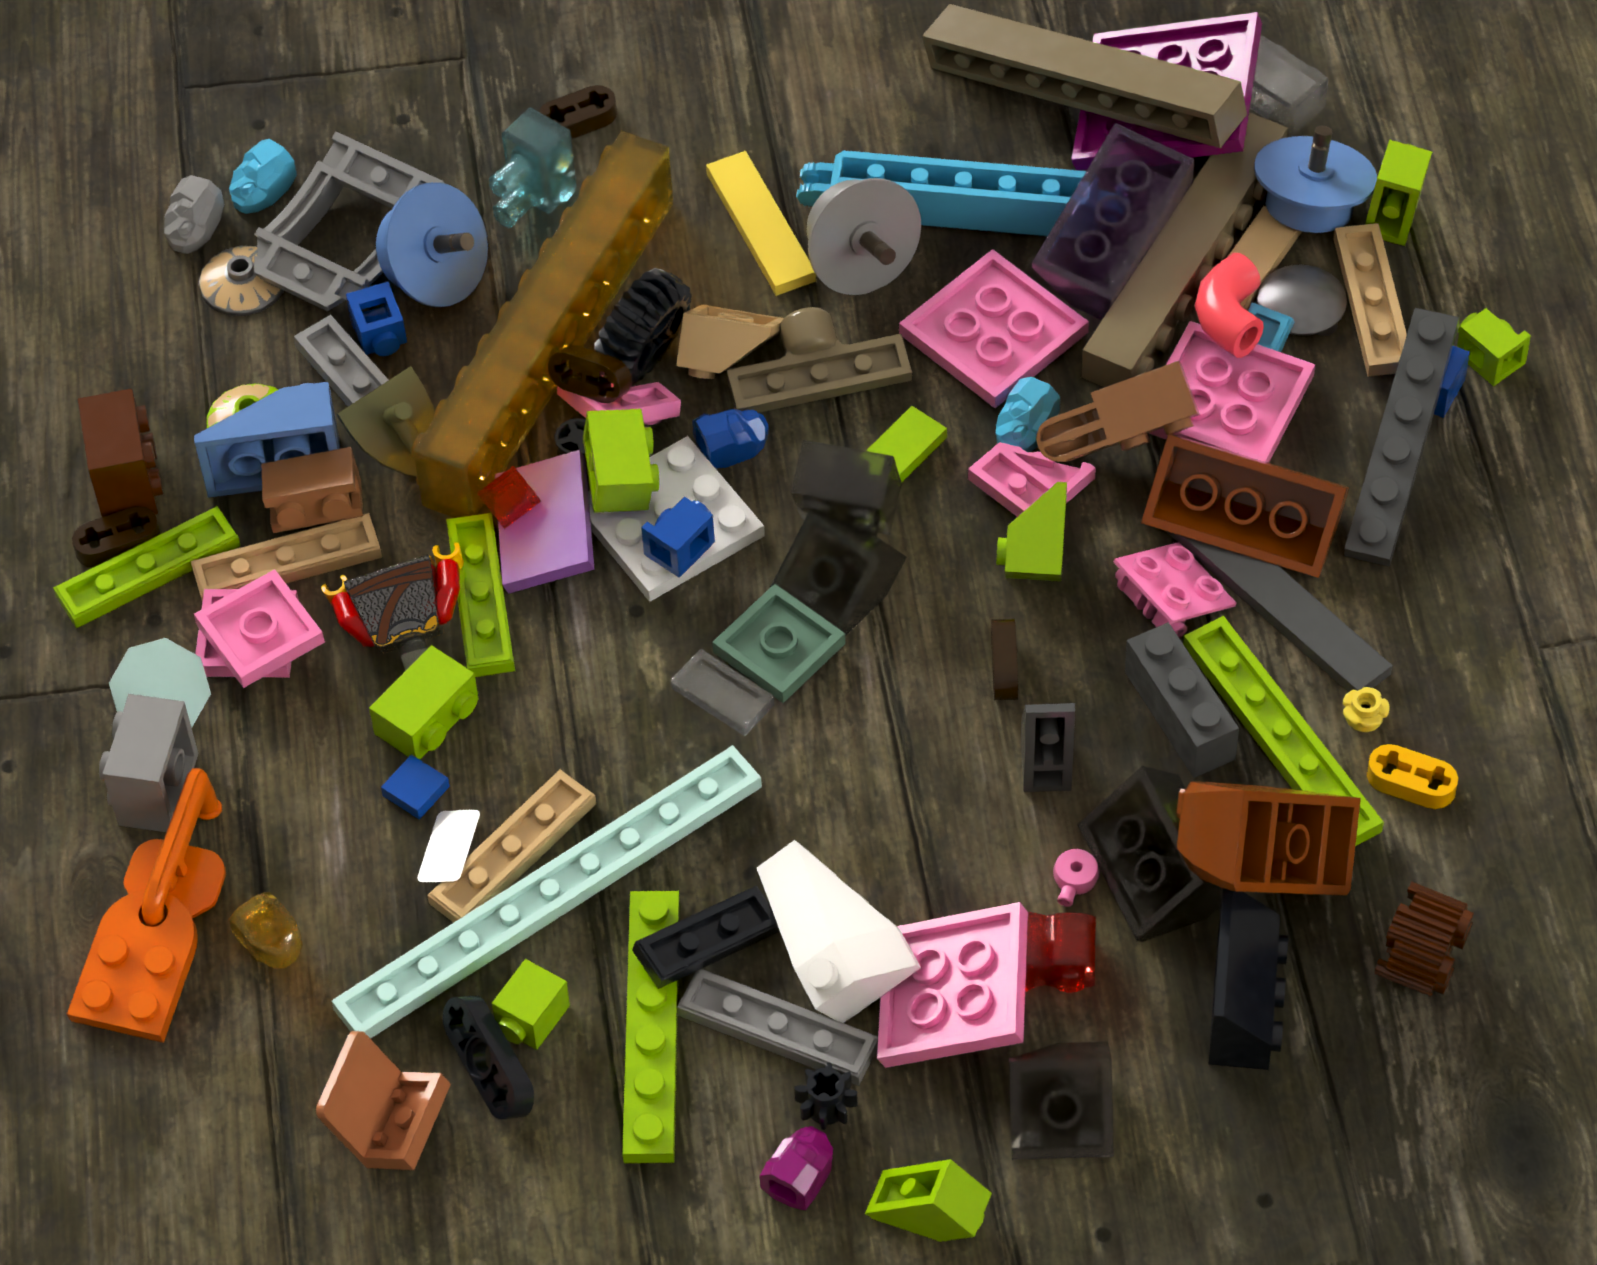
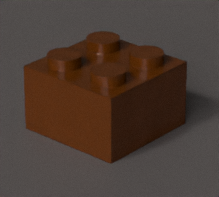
M132 388L78 398L88 471L101 516L104 517L136 506L146 507L152 510L155 515L158 514L155 496L163 495V487L159 469L155 468V459H158L154 436L152 432L146 433L150 432L146 406L136 405Z

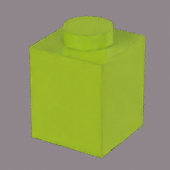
M527 959L522 962L492 1002L494 1018L506 1039L514 1044L523 1042L535 1050L540 1047L570 1007L567 981Z

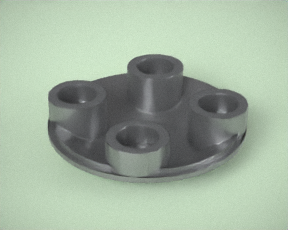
M1291 265L1272 272L1260 285L1257 298L1259 305L1292 317L1295 323L1290 334L1302 336L1315 334L1329 336L1333 334L1347 306L1346 292L1339 280L1329 272L1310 265Z

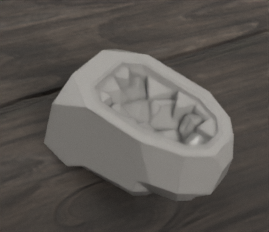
M190 175L181 179L172 193L170 206L164 218V234L168 244L174 251L189 254L200 249L210 240L218 226L224 208L222 191L210 180Z

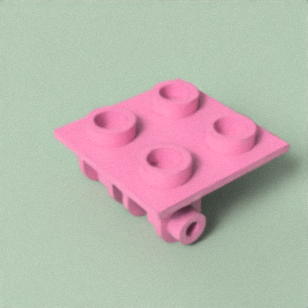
M1180 542L1115 558L1113 561L1119 568L1115 574V578L1118 580L1117 587L1134 602V605L1139 610L1143 609V615L1147 619L1153 618L1151 622L1156 627L1169 622L1179 639L1187 631V627L1184 624L1186 620L1235 607L1237 604L1223 589L1221 583L1213 578Z

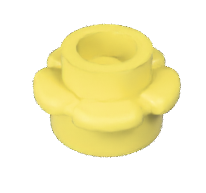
M1363 687L1358 691L1351 690L1343 699V705L1345 706L1343 715L1350 727L1360 732L1376 730L1382 724L1383 718H1386L1389 714L1390 706L1385 698L1382 699L1381 693L1374 688ZM1366 704L1369 705L1370 708H1363L1361 706Z

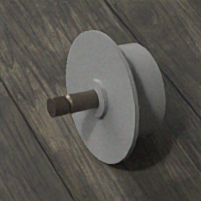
M882 178L846 180L831 186L822 193L814 203L807 220L809 260L814 273L821 282L830 289L842 294L861 295L886 286L897 278L911 261L920 240L921 216L914 198L899 184Z

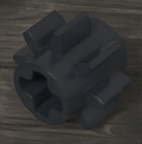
M827 1063L824 1068H819L815 1071L807 1068L805 1070L806 1086L798 1085L794 1088L795 1101L802 1103L800 1107L801 1119L805 1121L812 1118L820 1124L821 1130H825L827 1125L837 1123L838 1121L846 1124V1107L852 1108L858 1105L857 1091L850 1089L852 1086L851 1073L846 1072L841 1075L837 1070L832 1069L831 1063Z

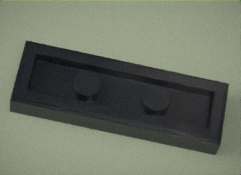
M756 885L636 941L632 951L656 987L660 989L768 938L780 930L769 902Z

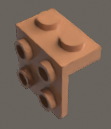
M352 1031L345 1041L319 1099L316 1114L319 1120L366 1168L415 1170L451 1083L441 1073L401 1072L365 1032Z

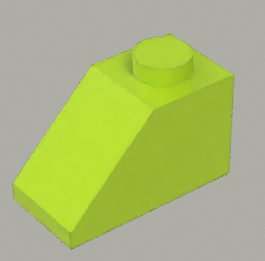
M1057 482L1008 525L1007 538L998 537L996 565L1005 566L1006 578L1061 581L1067 482Z
M951 1159L882 1171L865 1214L871 1219L940 1242L975 1237L977 1230L983 1223L984 1212L992 1193Z

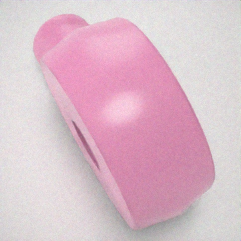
M1071 849L1063 852L1057 858L1053 868V875L1058 887L1061 889V893L1057 898L1058 903L1062 906L1070 907L1073 905L1075 895L1087 893L1095 886L1099 878V867L1096 859L1089 852L1082 849Z

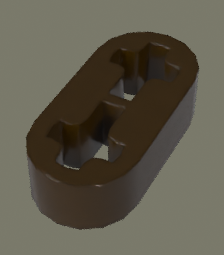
M594 85L551 100L539 109L538 119L541 135L550 142L561 143L604 128L616 119V98L610 88Z
M570 345L553 354L549 359V375L552 381L563 390L601 403H611L631 389V373L628 367L615 357L578 345Z
M136 506L79 526L73 534L72 543L78 561L86 567L93 568L160 535V529L156 515L152 510ZM141 525L144 531L136 534L132 528ZM97 540L100 547L92 549L89 543Z
M991 619L994 700H1018L1015 619Z

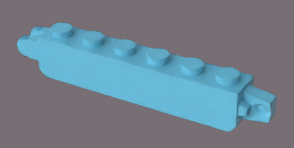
M845 150L835 155L834 164L821 162L817 164L814 162L804 164L800 172V177L804 184L800 185L796 194L800 204L810 207L814 205L822 193L839 182L882 178L899 184L911 194L919 208L921 225L1092 240L1093 229L1126 227L1129 209V198L1127 196L1098 190L1097 178L1089 171Z

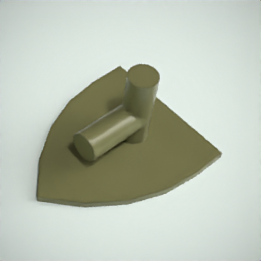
M411 366L336 414L354 441L377 462L404 475L432 479L438 455V425L433 404L424 385Z

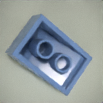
M329 382L304 383L298 386L283 387L194 435L195 447L208 498L262 491V463L340 449V439Z

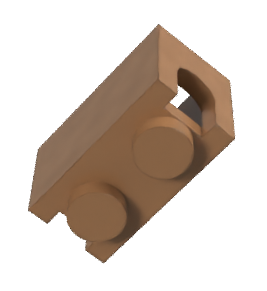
M351 447L261 464L262 499L265 508L270 507V521L273 533L363 516L361 478Z

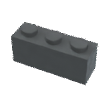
M1169 622L1128 639L1126 644L1125 673L1193 778L1236 760L1239 727Z

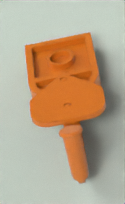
M193 768L187 774L164 840H148L134 851L124 877V887L128 895L116 901L106 911L100 921L67 1012L72 1022L164 1043L197 949L198 935L193 918L215 906L226 876L225 865L218 854L211 850L189 846L197 819L211 820L218 817L222 812V804L217 799L209 777L203 769Z

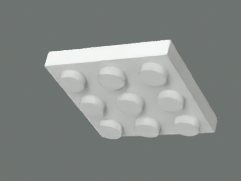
M688 436L649 457L650 464H657L659 469V491L652 492L649 510L594 513L591 490L588 491L591 531L649 602L765 536L762 522ZM685 496L691 501L701 502L710 510L714 521L715 543L679 578L644 555L641 527L646 522L655 526L661 513L668 508L672 509Z

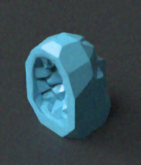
M271 139L261 140L244 154L243 162L234 171L229 187L235 209L245 214L259 212L273 205L289 190L297 176L294 159L285 147Z
M1034 377L1019 379L1007 396L1006 403L998 415L996 423L997 444L1001 442L1018 446L1027 452H1031L1038 447L1036 436L1039 427L1047 419L1057 416L1060 411V396L1050 384Z

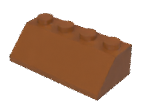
M1168 434L1141 523L1319 578L1335 537L1350 488L1179 435Z

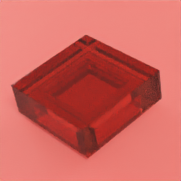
M514 466L477 492L504 529L541 502Z

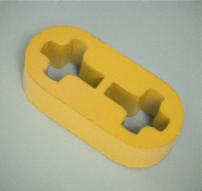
M1391 744L1377 747L1369 757L1368 781L1374 789L1382 793L1432 809L1444 808L1451 804L1455 798L1458 775L1456 770L1445 761ZM1388 763L1396 765V769L1391 774L1382 772ZM1434 779L1442 781V785H1439L1437 790L1428 787Z

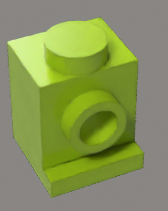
M1487 308L1478 314H1470L1460 324L1457 347L1470 352L1468 365L1493 387L1526 364L1531 335L1525 330L1520 334L1515 333L1508 322L1499 319Z

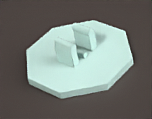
M167 638L128 648L109 681L117 712H123L128 694L184 701L191 728L211 695L201 657Z

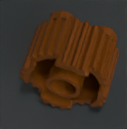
M1411 881L1407 890V898L1412 899L1410 906L1402 903L1399 904L1386 936V947H1388L1386 952L1390 954L1388 961L1378 959L1374 974L1430 997L1434 991L1444 995L1455 969L1453 967L1455 958L1450 957V954L1454 947L1463 950L1473 925L1474 913L1467 910V903Z

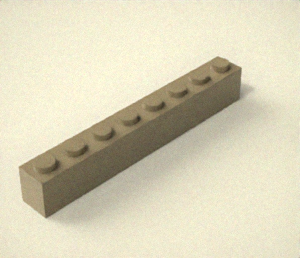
M949 4L922 35L929 64L933 69L1218 148L1223 146L1247 115L1241 81L973 9Z
M1249 112L1244 150L1242 152L1217 154L1209 157L1084 347L1081 378L1102 387H1107L1153 370L1155 357L1159 351L1165 353L1168 350L1174 337V328L1179 320L1185 322L1188 319L1194 306V297L1198 292L1200 282L1212 270L1218 260L1227 258L1233 245L1235 233L1238 229L1241 231L1245 230L1251 219L1255 202L1265 199L1267 190L1259 183L1254 172L1255 158L1259 151L1267 144L1287 138L1288 127Z

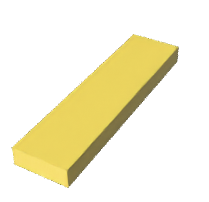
M743 151L706 164L708 178L775 295L778 296L816 282V274L808 257L747 152Z

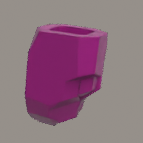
M810 1126L801 1128L789 1138L783 1139L771 1159L766 1162L760 1174V1188L773 1199L792 1208L806 1211L831 1172L833 1147L826 1134Z

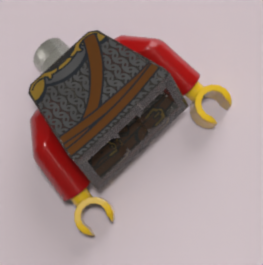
M454 543L455 550L450 555H441L439 545H435L432 549L435 562L427 554L349 580L345 575H341L340 578L343 583L336 591H330L326 584L322 585V592L332 605L340 627L365 647L375 646L381 653L398 649L406 671L428 649L425 640L443 635L444 624L453 617L460 591V570L464 564L459 543Z

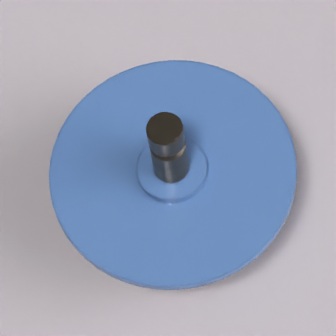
M1327 126L1316 127L1314 137L1295 136L1273 141L1263 147L1255 158L1254 172L1259 183L1267 190L1265 204L1268 212L1278 222L1299 231L1324 233L1335 231L1337 227H1344L1351 220L1354 206L1365 202L1374 192L1377 174L1371 162L1355 149L1331 140L1333 131Z
M439 182L420 184L405 192L395 203L393 209L383 218L376 237L377 258L386 277L413 300L432 307L451 306L468 297L482 278L488 256V240L485 225L474 203L459 189Z

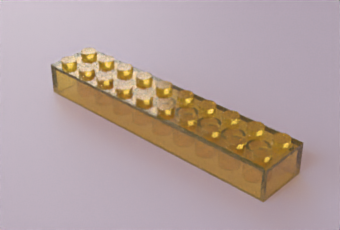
M621 131L612 146L607 145L605 147L596 171L592 176L589 175L584 179L579 197L573 206H568L564 210L557 231L552 238H547L543 242L539 258L532 269H527L523 273L518 291L510 302L506 301L502 305L497 323L490 334L486 333L482 336L477 346L475 357L469 366H464L459 371L453 391L447 400L442 399L437 405L433 421L426 432H421L416 437L412 447V457L415 459L416 482L420 488L422 505L424 507L453 518L478 514L496 485L495 474L505 471L557 389V385L552 381L548 372L549 359L553 354L567 346L578 345L583 347L673 206L668 146Z

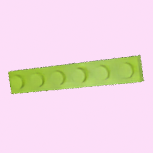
M1222 616L1184 635L1183 645L1195 663L1290 787L1294 790L1361 798L1355 846L1382 833L1384 821L1227 619Z
M630 891L623 1119L624 1163H674L678 980L658 989L632 949L636 941L680 921L679 891Z

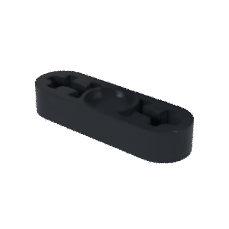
M477 995L450 998L443 1010L445 1032L491 1114L500 1120L527 1116L534 1104L532 1083L486 1002ZM486 1046H488L491 1056L490 1068H488L486 1063Z

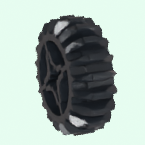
M654 268L643 273L638 280L633 281L629 290L623 293L619 302L614 304L613 311L606 318L604 327L599 331V339L595 343L594 350L621 360L631 373L632 384L642 380L647 373L652 372L655 364L661 361L662 356L670 349L673 340L678 336L682 326L683 313L690 310L692 298L690 288L683 284L680 278L662 269Z

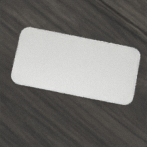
M442 811L437 815L418 874L420 882H453L461 877L480 816L479 811Z

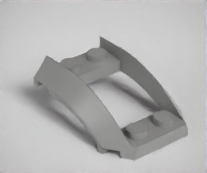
M336 131L331 138L334 143L322 162L317 161L308 178L289 204L264 229L258 227L255 232L257 237V256L254 255V273L263 281L327 312L346 301L347 293L367 288L383 274L378 262L376 249L357 269L351 271L298 246L328 212L343 187L345 186L393 209L399 198L411 188L424 183H444V181Z

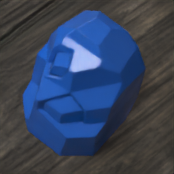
M730 409L712 415L702 414L692 420L693 436L697 447L716 469L727 468L751 459L765 447L769 425L764 415L757 411Z

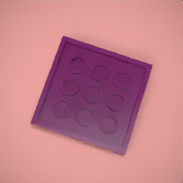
M1258 12L1094 34L1093 42L1241 81L1247 115L1223 146L1218 148L1080 109L1071 158L1075 169L1083 171L1242 152L1244 150L1262 22Z

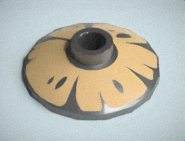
M241 245L225 249L212 257L202 269L199 286L203 299L212 309L226 315L247 316L264 311L275 304L283 294L284 290L263 281L254 273V255L257 256V246Z

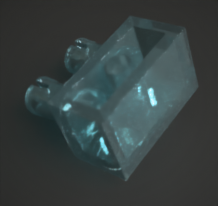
M529 107L502 133L506 164L489 178L491 190L501 198L493 207L494 217L506 228H512L533 206L550 214L561 202L568 201L577 188L570 130Z

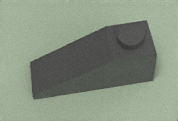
M1075 703L1025 705L1021 725L1023 792L1072 791Z

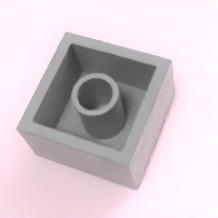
M128 694L123 712L118 711L114 717L112 726L114 740L110 752L105 751L102 754L99 765V777L105 781L107 803L113 807L118 826L167 832L186 776L195 767L199 754L184 701Z

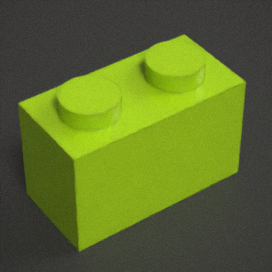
M1389 140L1365 223H1379L1383 240L1405 246L1418 206L1432 151Z
M642 409L587 411L583 443L594 513L649 510L652 492L659 491V469L657 464H650L649 454L653 453V432L651 427H644Z
M431 645L369 707L374 734L406 756L413 755L420 760L428 751L437 749L445 739L446 733L459 719L468 717L476 707L479 697L475 673Z

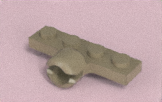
M817 307L796 310L782 320L780 335L785 350L784 357L727 370V382L734 408L740 411L754 410L758 413L912 381V369L902 334L853 344H842L837 340L830 313Z

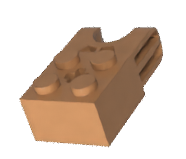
M1176 361L1091 392L1093 403L1044 421L1038 429L1036 441L1044 457L1051 461L1068 462L1120 444L1122 451L1139 447L1150 442L1148 433L1164 428L1166 435L1183 431L1194 426L1191 418L1200 415L1182 363Z

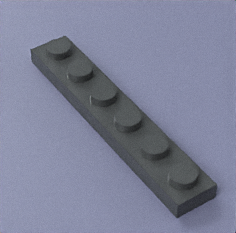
M1420 308L1414 309L1344 548L1345 557L1390 567L1459 328V317Z

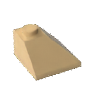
M708 305L695 307L683 313L676 366L689 368L688 375L714 379L715 373H722L780 333V324L784 318Z

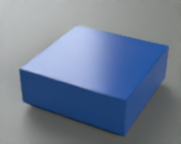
M410 755L381 786L383 797L420 820L450 785L448 777L415 756Z

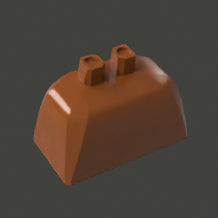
M1191 781L1186 789H1180L1177 818H1180L1177 849L1189 869L1200 879L1236 892L1348 895L1351 890L1361 798L1267 786Z

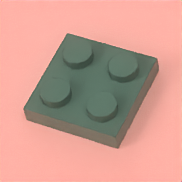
M774 584L712 642L714 654L784 703L845 645V633L781 587Z

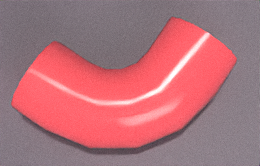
M1232 253L1212 268L1200 282L1195 302V309L1202 330L1221 348L1236 358L1248 355L1255 348L1264 329L1263 321L1240 305L1261 284L1256 266L1241 253Z

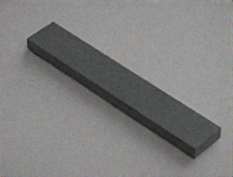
M1166 531L1347 692L1351 690L1358 691L1363 687L1374 688L1391 675L1393 665L1278 565Z

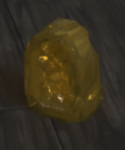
M270 892L254 896L239 906L229 918L232 933L257 962H263L275 969H285L298 959L303 942L297 922Z

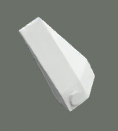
M792 841L757 867L794 970L817 1011L836 1021L845 1023L921 968L901 930L872 907L860 894L838 878L833 871L799 842Z

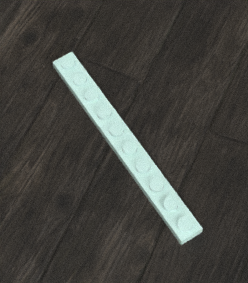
M732 745L331 1000L333 1010L350 1032L363 1031L371 1039L762 788L761 776Z

